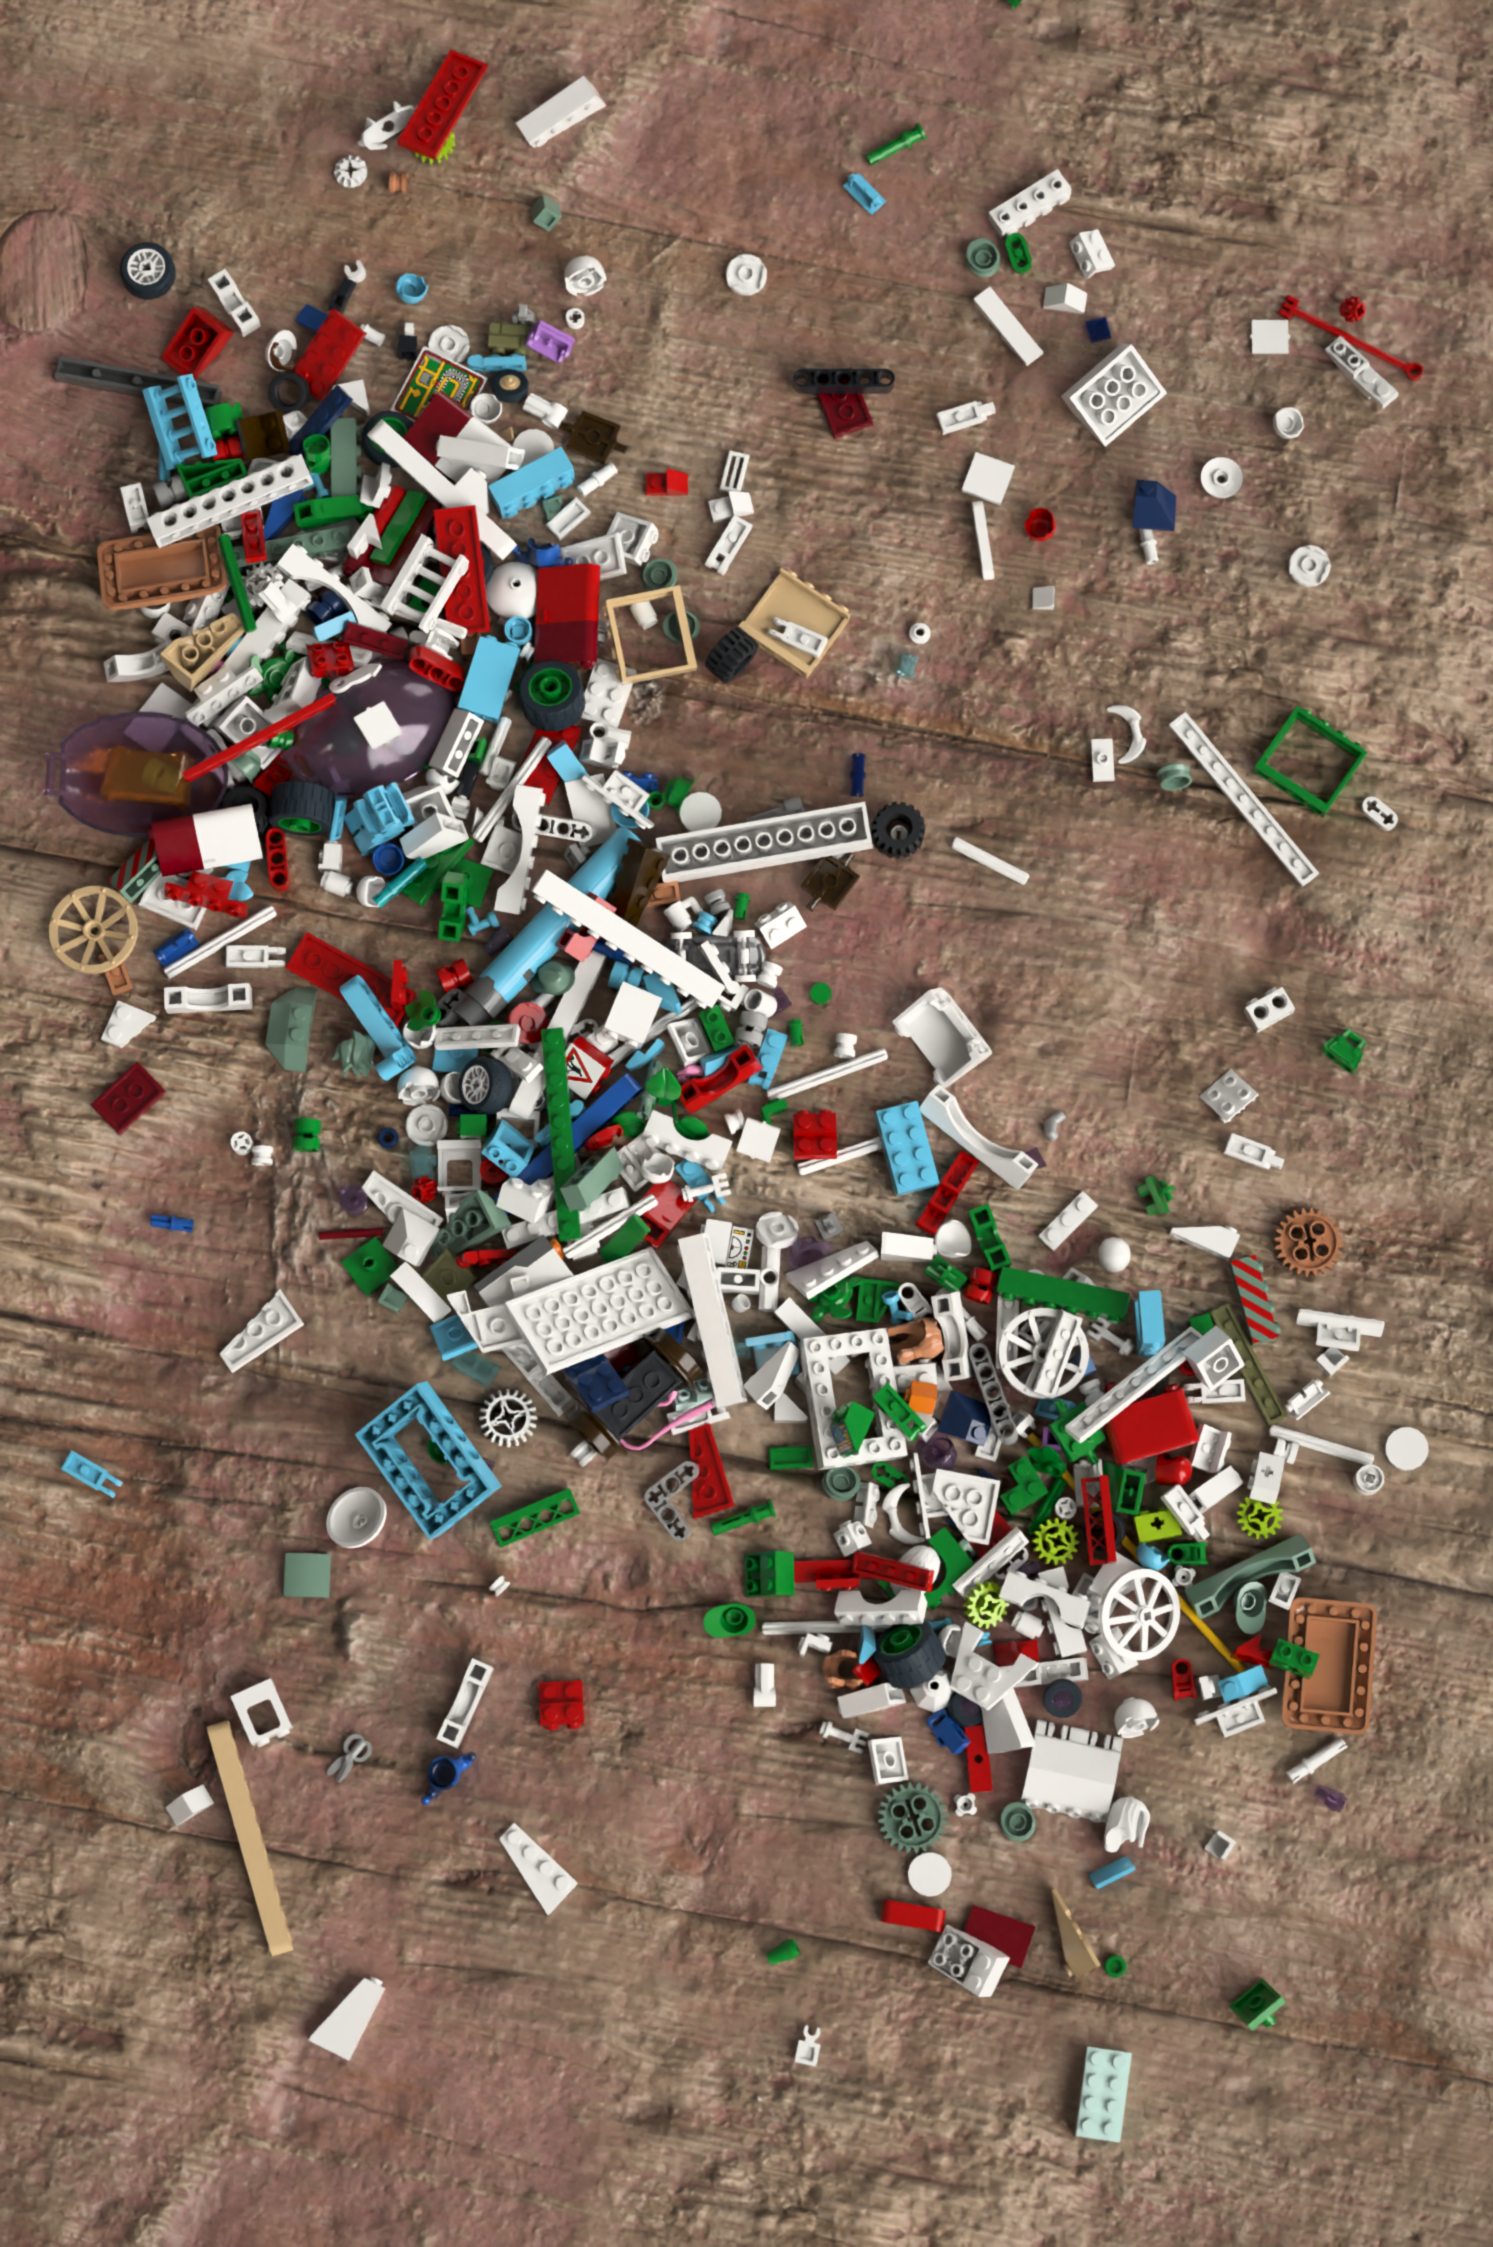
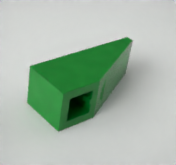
M360 496L312 499L293 504L296 524L305 532L363 516L362 505L359 501Z

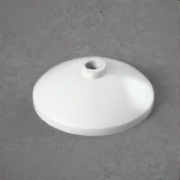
M508 562L495 568L490 581L485 586L487 604L491 610L498 616L508 620L515 616L529 619L536 615L538 570L529 564L520 562ZM514 583H519L520 586H519V587H515V586H513V584H514Z
M356 1487L341 1494L334 1501L327 1515L326 1527L330 1538L344 1548H358L372 1541L381 1531L386 1520L385 1501L379 1493L368 1487Z

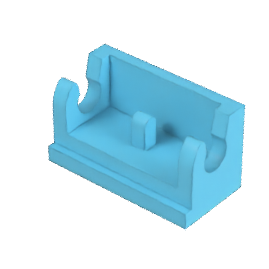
M564 739L547 752L548 755L546 757L564 782L581 779L583 775L588 774Z

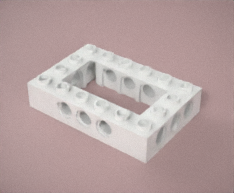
M887 1328L804 1338L798 1342L818 1470L898 1460L906 1457L908 1454L905 1437L874 1402L872 1411H875L877 1422L875 1429L878 1438L864 1439L858 1452L846 1458L841 1457L830 1429L833 1422L831 1416L836 1409L828 1358L835 1360L837 1357L850 1355L851 1357H856L859 1354L869 1353L865 1360V1368H868L870 1385L868 1386L872 1396L886 1383L897 1392Z

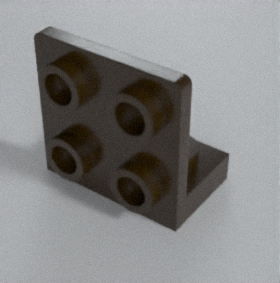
M281 410L236 420L246 461L291 451Z

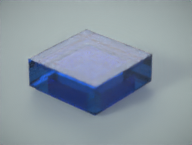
M1106 317L1085 323L1091 343L1111 338Z

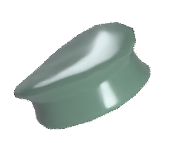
M978 238L969 244L966 252V264L969 269L979 277L994 275L1000 266V255L994 243L988 239Z
M659 558L650 561L641 573V583L647 591L673 587L677 580V568L668 559Z
M685 610L691 640L693 641L699 634V621L695 615ZM672 611L664 619L663 631L667 639L672 643L682 644L675 611Z
M1173 763L1165 765L1159 769L1156 775L1159 779L1160 787L1167 791L1180 790L1192 783L1189 773L1190 768L1184 764Z
M849 1466L831 1468L825 1472L822 1478V1487L825 1492L838 1501L852 1499L861 1486L859 1475Z
M1014 1802L1007 1805L1002 1811L1000 1827L1008 1839L1020 1842L1029 1839L1036 1828V1821L1032 1810L1026 1804Z

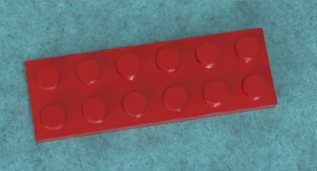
M450 49L400 135L398 145L436 160L488 70V64Z
M476 505L434 510L438 551L455 560L462 554L469 561L466 573L461 575L445 603L446 621L466 628L467 634L491 632ZM440 562L441 576L447 578L452 567Z
M308 932L304 935L285 967L287 971L345 1003L347 1001L340 992V986L356 975L361 976L397 1028L406 1015L405 1006L412 1004L417 996L416 992L404 986L407 992L406 1005H402V1011H394L391 1004V978Z

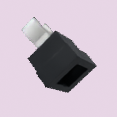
M405 322V335H399L398 357L401 360H417L418 341L417 336H414V323Z

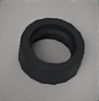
M294 372L281 373L274 377L268 391L269 399L273 406L283 412L301 410L308 403L311 393L307 380L299 373ZM285 380L295 381L300 389L299 400L291 405L282 402L279 396V386Z
M1098 1510L1091 1515L1097 1519L1102 1512ZM1112 1511V1519L1117 1528V1534L1114 1538L1115 1547H1117L1125 1538L1126 1527L1122 1517L1115 1511ZM1089 1518L1091 1526L1094 1521L1091 1518ZM1084 1522L1083 1535L1085 1541L1087 1542L1086 1527ZM1092 1540V1548H1093V1547L1095 1546L1096 1542H1094V1541ZM1099 1545L1094 1549L1097 1551L1105 1552V1550Z

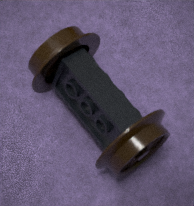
M663 1328L652 1337L646 1334L642 1335L643 1340L650 1349L620 1376L629 1389L628 1396L594 1413H591L576 1397L573 1398L576 1408L566 1418L606 1461H609L616 1453L628 1455L619 1441L681 1383L691 1391H696L693 1381L703 1371L687 1351Z

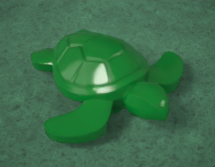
M286 650L284 657L272 658L262 666L259 663V656L257 654L252 655L249 667L254 665L263 677V681L247 691V695L257 696L264 690L266 691L268 702L273 705L274 702L271 700L273 695H279L278 692L283 688L280 684L291 665L295 663L293 661V650Z
M846 1276L812 1298L807 1299L808 1301L818 1303L811 1312V1320L818 1322L823 1319L826 1313H830L836 1319L851 1316L852 1310L843 1307L852 1297L853 1287L862 1283V1278Z

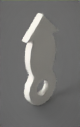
M381 663L366 664L365 667H361L347 676L335 679L329 685L330 691L336 694L341 693L352 685L369 679L372 675L375 677L382 668Z

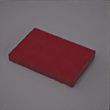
M821 378L817 382L819 384H826L828 381ZM842 378L838 382L840 384H847L849 381ZM817 394L834 439L873 426L872 418L862 394Z
M137 1061L90 1105L121 1136L167 1092Z
M973 1905L964 1933L993 1946L1010 1957L1007 1964L1022 1969L1036 1926Z

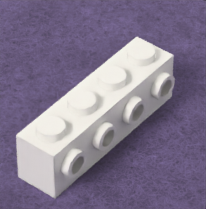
M1057 169L991 210L988 220L1001 239L1012 233H1017L1020 227L1031 225L1035 218L1041 214L1042 216L1048 214L1055 205L1066 203L1071 196V187Z

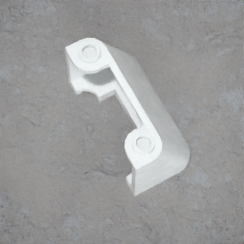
M943 988L927 991L892 1021L896 1032L902 1037H911L935 1068L933 1072L934 1082L943 1088L949 1087L992 1054L988 1044Z

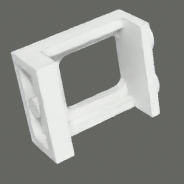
M437 1140L438 1194H442V1197L445 1198V1195L469 1193L481 1190V1141ZM470 1160L472 1162L473 1185L447 1186V1163L449 1161Z
M271 1678L230 1696L253 1746L256 1744L258 1747L266 1745L270 1742L269 1738L276 1735L278 1738L289 1734V1729L293 1728ZM270 1700L280 1721V1726L265 1734L257 1735L247 1710L249 1707L262 1701Z

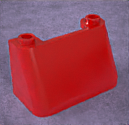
M1177 1383L1165 1386V1390L1160 1395L1132 1402L1103 1425L1109 1452L1116 1464L1129 1463L1185 1447L1199 1441L1184 1389Z

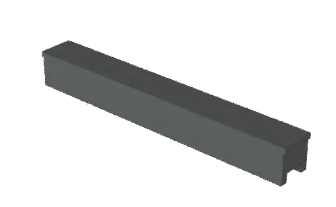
M63 356L58 357L59 362L54 375L56 382L144 398L143 389L161 385L162 390L179 384L177 377ZM195 381L203 409L220 404L223 393L220 385ZM182 393L165 398L166 402L185 405Z

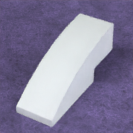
M406 1261L390 1276L434 1323L442 1321L452 1311Z

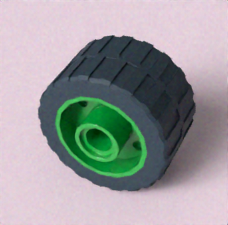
M550 660L535 664L525 672L520 681L519 695L524 716L531 725H534L539 730L557 732L568 729L577 723L585 709V696L581 678L572 666L561 661Z
M301 781L280 782L272 788L268 822L272 827L294 835L318 836L326 834L332 828L335 794L330 789L315 783Z
M923 1621V1624L893 1625L876 1640V1651L872 1654L887 1682L892 1687L898 1689H908L927 1682L937 1674L946 1660V1652L932 1626L927 1621Z

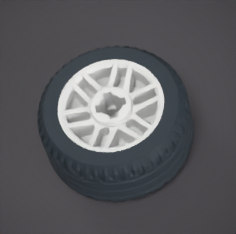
M144 242L134 245V247L132 246L126 251L120 263V275L123 284L128 292L137 298L145 300L159 298L165 295L174 284L176 269L169 252L158 244Z
M478 1057L469 1061L459 1078L458 1089L461 1102L469 1111L490 1115L501 1111L506 1106L512 1092V1078L508 1067L502 1061L493 1058Z

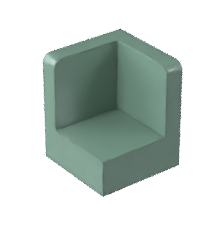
M543 194L530 209L532 221L548 232L561 218L559 204Z
M388 1283L377 1302L379 1306L399 1315L408 1299V1295L398 1291Z

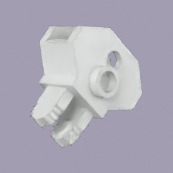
M435 627L428 634L416 630L409 634L410 641L415 643L416 646H424L451 661L453 658L447 655L449 649H456L460 644L452 635Z

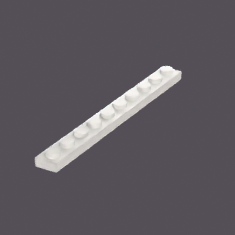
M1184 712L1170 723L1169 728L1298 884L1303 887L1318 876L1319 872L1190 716Z

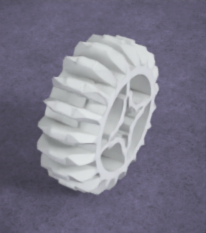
M506 1389L505 1396L502 1395L501 1390H498L499 1397L497 1399L493 1394L490 1395L492 1403L487 1400L484 1401L488 1409H480V1412L486 1414V1416L479 1417L480 1421H486L480 1427L481 1429L488 1428L484 1433L485 1437L493 1434L490 1439L492 1443L497 1438L499 1439L498 1446H502L503 1441H506L507 1447H511L512 1440H514L516 1446H519L518 1438L521 1437L522 1441L526 1442L527 1439L524 1434L533 1435L529 1427L536 1428V1424L532 1423L531 1420H537L538 1417L530 1413L535 1412L536 1407L528 1408L532 1404V1400L529 1399L524 1402L526 1399V1394L524 1393L518 1398V1390L514 1391L513 1396L510 1395V1389ZM506 1401L516 1402L524 1409L520 1411L510 1410ZM500 1404L501 1414L494 1420H491L492 1411ZM505 1408L510 1416H514L511 1422L512 1428H510L506 1420H502L503 1417L505 1418ZM526 1416L524 1426L520 1431L516 1432V1421ZM506 1426L509 1429L510 1435L500 1434L493 1427Z

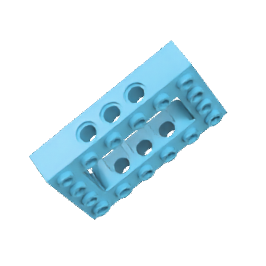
M427 1381L416 1384L355 1434L429 1540L442 1535L502 1487ZM416 1417L421 1425L423 1424L432 1436L431 1440L436 1442L442 1450L445 1460H449L454 1467L458 1478L462 1481H471L464 1488L456 1490L454 1492L455 1495L449 1500L441 1503L394 1438L396 1433Z

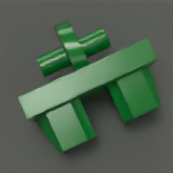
M1155 1176L1144 1178L1145 1182L1137 1186L1141 1197L1151 1194L1154 1201L1145 1205L1148 1214L1155 1215L1171 1212L1167 1202L1173 1200L1171 1192L1175 1190L1174 1185L1167 1186L1165 1180L1160 1181L1158 1184Z
M936 1255L924 1271L925 1274L949 1292L959 1291L968 1279V1277L938 1255Z

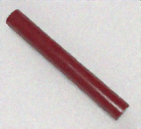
M383 1228L319 1232V1240L384 1236Z

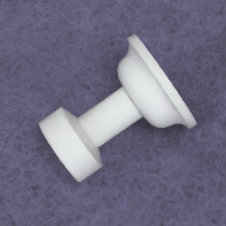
M476 807L471 832H474L485 818L479 807ZM500 816L495 824L503 826L505 817Z

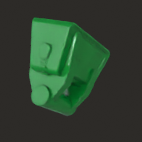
M1347 1027L1342 1036L1336 1035L1329 1039L1323 1045L1321 1052L1348 1073L1354 1074L1363 1055L1360 1050L1368 1042ZM1348 1037L1350 1040H1352V1041H1353L1355 1044H1357L1358 1046L1355 1047V1046L1352 1045L1350 1042H1348V1041L1346 1040V1038Z

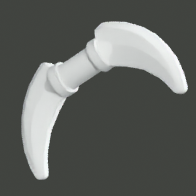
M1115 705L1108 707L1107 712L1121 715L1131 727L1133 735L1131 747L1127 754L1118 761L1119 764L1131 762L1142 753L1146 745V739L1141 735L1139 728L1141 716L1128 706Z
M904 1483L894 1487L887 1494L882 1508L889 1515L891 1523L889 1533L891 1536L904 1544H918L924 1542L925 1538L917 1537L907 1532L899 1523L896 1506L901 1494L910 1487L909 1483Z

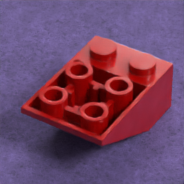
M670 1180L661 1184H654L640 1199L642 1200L652 1194L658 1202L655 1207L639 1216L651 1230L642 1240L657 1251L697 1201L694 1198L693 1202L684 1201L681 1188Z

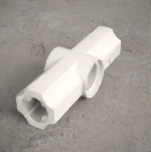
M762 1246L759 1311L775 1312L777 1310L781 1248L776 1249ZM773 1274L776 1280L769 1284L764 1281V1276Z

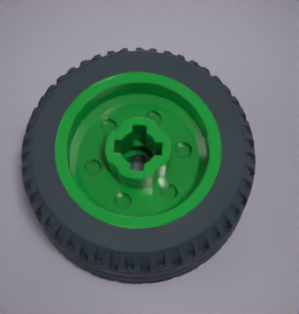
M396 411L377 413L368 420L363 429L362 442L366 455L378 466H381L383 462L389 464L390 468L400 467L367 434L382 419L403 438L413 423L407 416Z

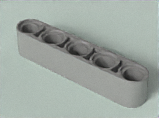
M976 1343L969 1349V1356L994 1428L1003 1444L1012 1445L1018 1439L1016 1425L992 1357L984 1344ZM980 1352H984V1353H985V1355H984L983 1358H981V1359H976V1358H975L978 1353H980ZM985 1372H992L990 1377L982 1378ZM999 1391L997 1396L989 1397L990 1392ZM1005 1410L1004 1415L1000 1417L995 1416L997 1411ZM1006 1429H1011V1430H1012V1432H1011L1010 1435H1008V1436H1003V1435H1002V1433L1004 1432V1430H1006Z

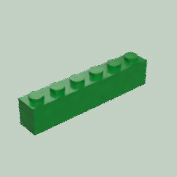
M1004 1266L1002 1267L997 1288L998 1296H1001V1299L1013 1302L1015 1299L1022 1301V1304L1027 1306L1038 1304L1043 1305V1308L1062 1309L1073 1315L1081 1313L1085 1314L1086 1318L1097 1320L1098 1317L1104 1318L1112 1324L1125 1323L1130 1301V1294L1127 1292Z

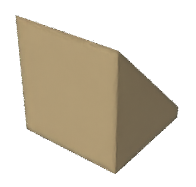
M512 427L498 433L507 443H514Z

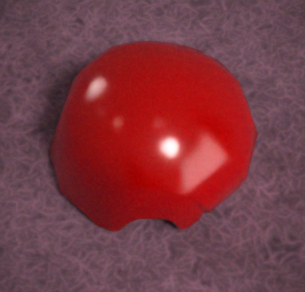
M1046 508L1032 509L1029 517L1024 522L1025 532L1034 541L1043 542L1051 538L1056 530L1054 515Z

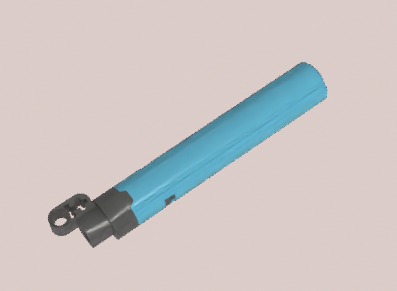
M618 827L567 883L586 896L588 892H591L606 900L611 892L616 889L615 878L622 871V856L627 854L629 846L626 845L628 837L638 841L641 840L626 827ZM547 903L464 993L459 989H451L440 999L436 1007L440 1009L441 1017L443 1015L445 1017L440 1019L436 1025L439 1028L453 1027L460 1019L466 1026H481L488 1018L494 1019L537 974L538 969L547 963L560 949L555 945L565 929L568 928L576 932L580 927L569 921L570 916L565 913L562 916L551 909L553 905Z

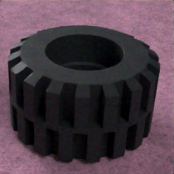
M740 627L734 628L709 653L705 667L724 684L735 679L751 662L758 650L759 644Z
M243 784L242 787L234 785L233 789L229 787L226 789V793L223 792L221 794L217 810L252 803L258 836L262 837L264 831H267L270 802H268L269 798L267 795L263 796L264 792L262 790L257 791L256 787L251 786L250 788Z
M896 801L892 802L890 806L888 804L884 805L883 809H879L877 816L873 819L872 839L874 840V845L876 848H880L879 851L882 854L884 852L887 853V857L890 858L892 855L896 856V859H900L901 856L909 857L910 853L914 854L917 852V848L921 847L924 840V818L920 816L918 809L914 810L913 805L906 806V802L897 804ZM896 820L903 821L910 826L911 834L903 840L892 839L886 833V827L889 823Z

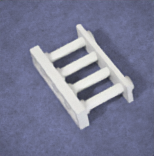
M421 534L380 607L392 616L395 611H400L421 622L418 627L428 634L435 627L437 617L461 575L466 573L469 561L462 554L455 560L439 552L433 547L435 543L429 537ZM431 556L452 567L447 578L423 567L426 557ZM420 574L441 585L436 597L412 585L416 575ZM409 592L431 604L425 615L402 603L406 593Z

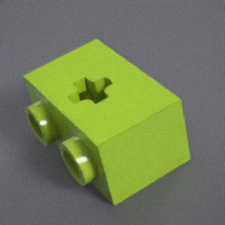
M1167 1506L1158 1508V1512L1151 1514L1149 1510L1141 1511L1138 1516L1133 1518L1138 1545L1143 1542L1149 1543L1182 1535L1179 1522ZM1155 1519H1157L1159 1523L1162 1522V1525L1159 1527V1530H1157L1156 1526H1151V1524L1154 1523Z

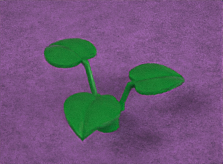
M666 1066L647 1080L646 1090L650 1095L656 1097L652 1109L657 1102L662 1106L672 1104L674 1122L676 1123L674 1127L681 1136L695 1141L703 1140L710 1136L706 1125L700 1119L692 1116L683 1117L681 1120L678 1119L676 1099L680 1097L682 1090L676 1077ZM621 1112L611 1119L609 1126L620 1124L624 1130L622 1136L636 1138L642 1132L644 1133L646 1126L642 1122L645 1121L646 1114H644L643 1119L637 1117L636 1112Z

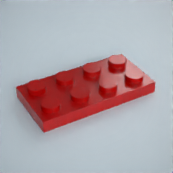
M335 308L331 309L292 372L302 375L309 383L310 394L319 401H324L367 333Z
M572 725L568 729L557 732L536 729L519 769L542 737H546L552 742L547 752L563 739L573 752L583 731L582 728ZM546 752L523 785L543 788V793L546 794L544 804L549 806L562 777L546 757L548 755Z

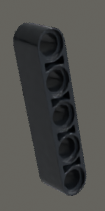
M799 369L793 374L792 385L793 389L800 394H886L893 390L895 376L889 369ZM803 378L807 380V383L801 385L797 383V380ZM824 378L828 382L826 384H819L817 381ZM845 378L849 382L847 384H840L838 381ZM866 378L870 382L868 384H861L859 380ZM883 378H887L891 382L888 384H882L880 380Z

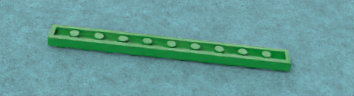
M563 1027L542 1029L559 1240L582 1239L579 1210H569L560 1190L576 1172Z

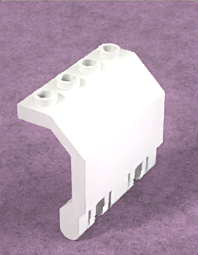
M1037 1720L1034 1734L1035 1746L1032 1747L1020 1803L1026 1804L1029 1808H1042L1051 1813L1060 1812L1068 1814L1073 1818L1083 1817L1090 1819L1092 1822L1106 1823L1115 1788L1123 1738L1114 1736L1110 1750L1111 1735L1106 1734L1103 1748L1096 1747L1097 1732L1092 1731L1090 1745H1087L1089 1730L1071 1727L1069 1738L1066 1740L1068 1726L1063 1725L1060 1739L1052 1737L1055 1729L1054 1723H1049L1046 1736L1047 1721Z

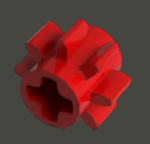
M1351 296V298H1345V301L1340 304L1339 311L1341 317H1345V322L1354 323V321H1360L1364 316L1365 305L1363 302H1359V297Z
M427 1176L413 1180L415 1185L412 1186L411 1193L416 1200H421L422 1204L436 1199L434 1194L437 1193L438 1186L433 1179H428Z

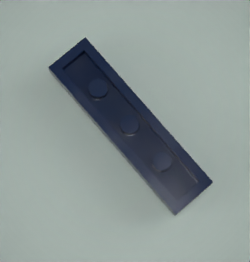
M336 385L302 428L290 440L291 451L288 453L291 456L301 454L304 459V440L313 434L324 435L353 401V398L342 387Z

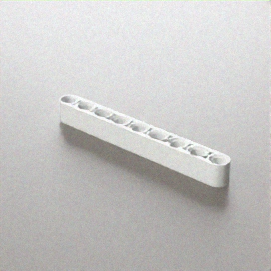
M382 419L367 434L375 444L445 508L474 505ZM476 507L480 541L503 560L517 544Z
M592 950L590 956L584 962H579L574 972L575 982L572 988L564 993L547 1028L563 1027L565 1045L607 958L606 955ZM542 1040L533 1059L538 1061L543 1069L530 1083L522 1080L508 1111L525 1120L531 1118L542 1095L541 1092L543 1093L546 1087Z

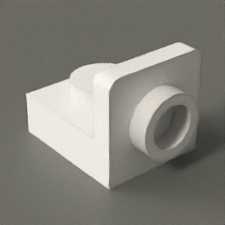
M299 410L283 416L289 442L308 420Z
M1218 1675L1204 1676L1197 1679L1202 1701L1222 1696L1217 1683L1219 1681Z

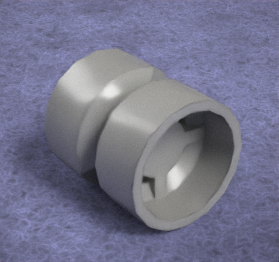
M179 474L168 478V482L162 480L152 484L162 510L173 506L175 501L181 503L189 499Z
M742 1011L739 1020L741 1027L737 1028L734 1041L742 1045L747 1044L749 1047L760 1048L763 1040L761 1032L765 1031L768 1018L759 1013Z

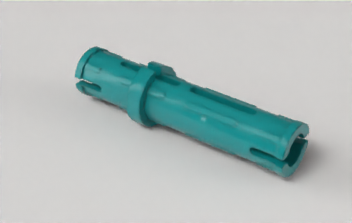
M418 857L415 862L390 883L387 882L386 886L372 899L382 908L394 896L397 897L406 885L429 866L421 857Z

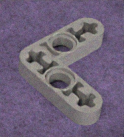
M685 1461L650 1487L644 1495L647 1505L670 1536L676 1541L687 1540L691 1535V1528L670 1498L699 1475V1467L692 1461ZM686 1465L693 1467V1475H685L682 1478L685 1482L682 1483L681 1478L676 1475V1472L682 1475L686 1471ZM669 1478L677 1480L678 1485L676 1489L669 1490L667 1488L666 1482ZM661 1485L668 1495L666 1496L665 1493H662L658 1496V1502L651 1501V1492L658 1493L662 1489L659 1488ZM666 1508H670L673 1511V1518L669 1521L665 1520L662 1516V1512ZM677 1518L680 1520V1522L676 1523L678 1527L685 1528L683 1532L684 1537L676 1535L678 1530L674 1525L671 1528L669 1527V1524L674 1523Z

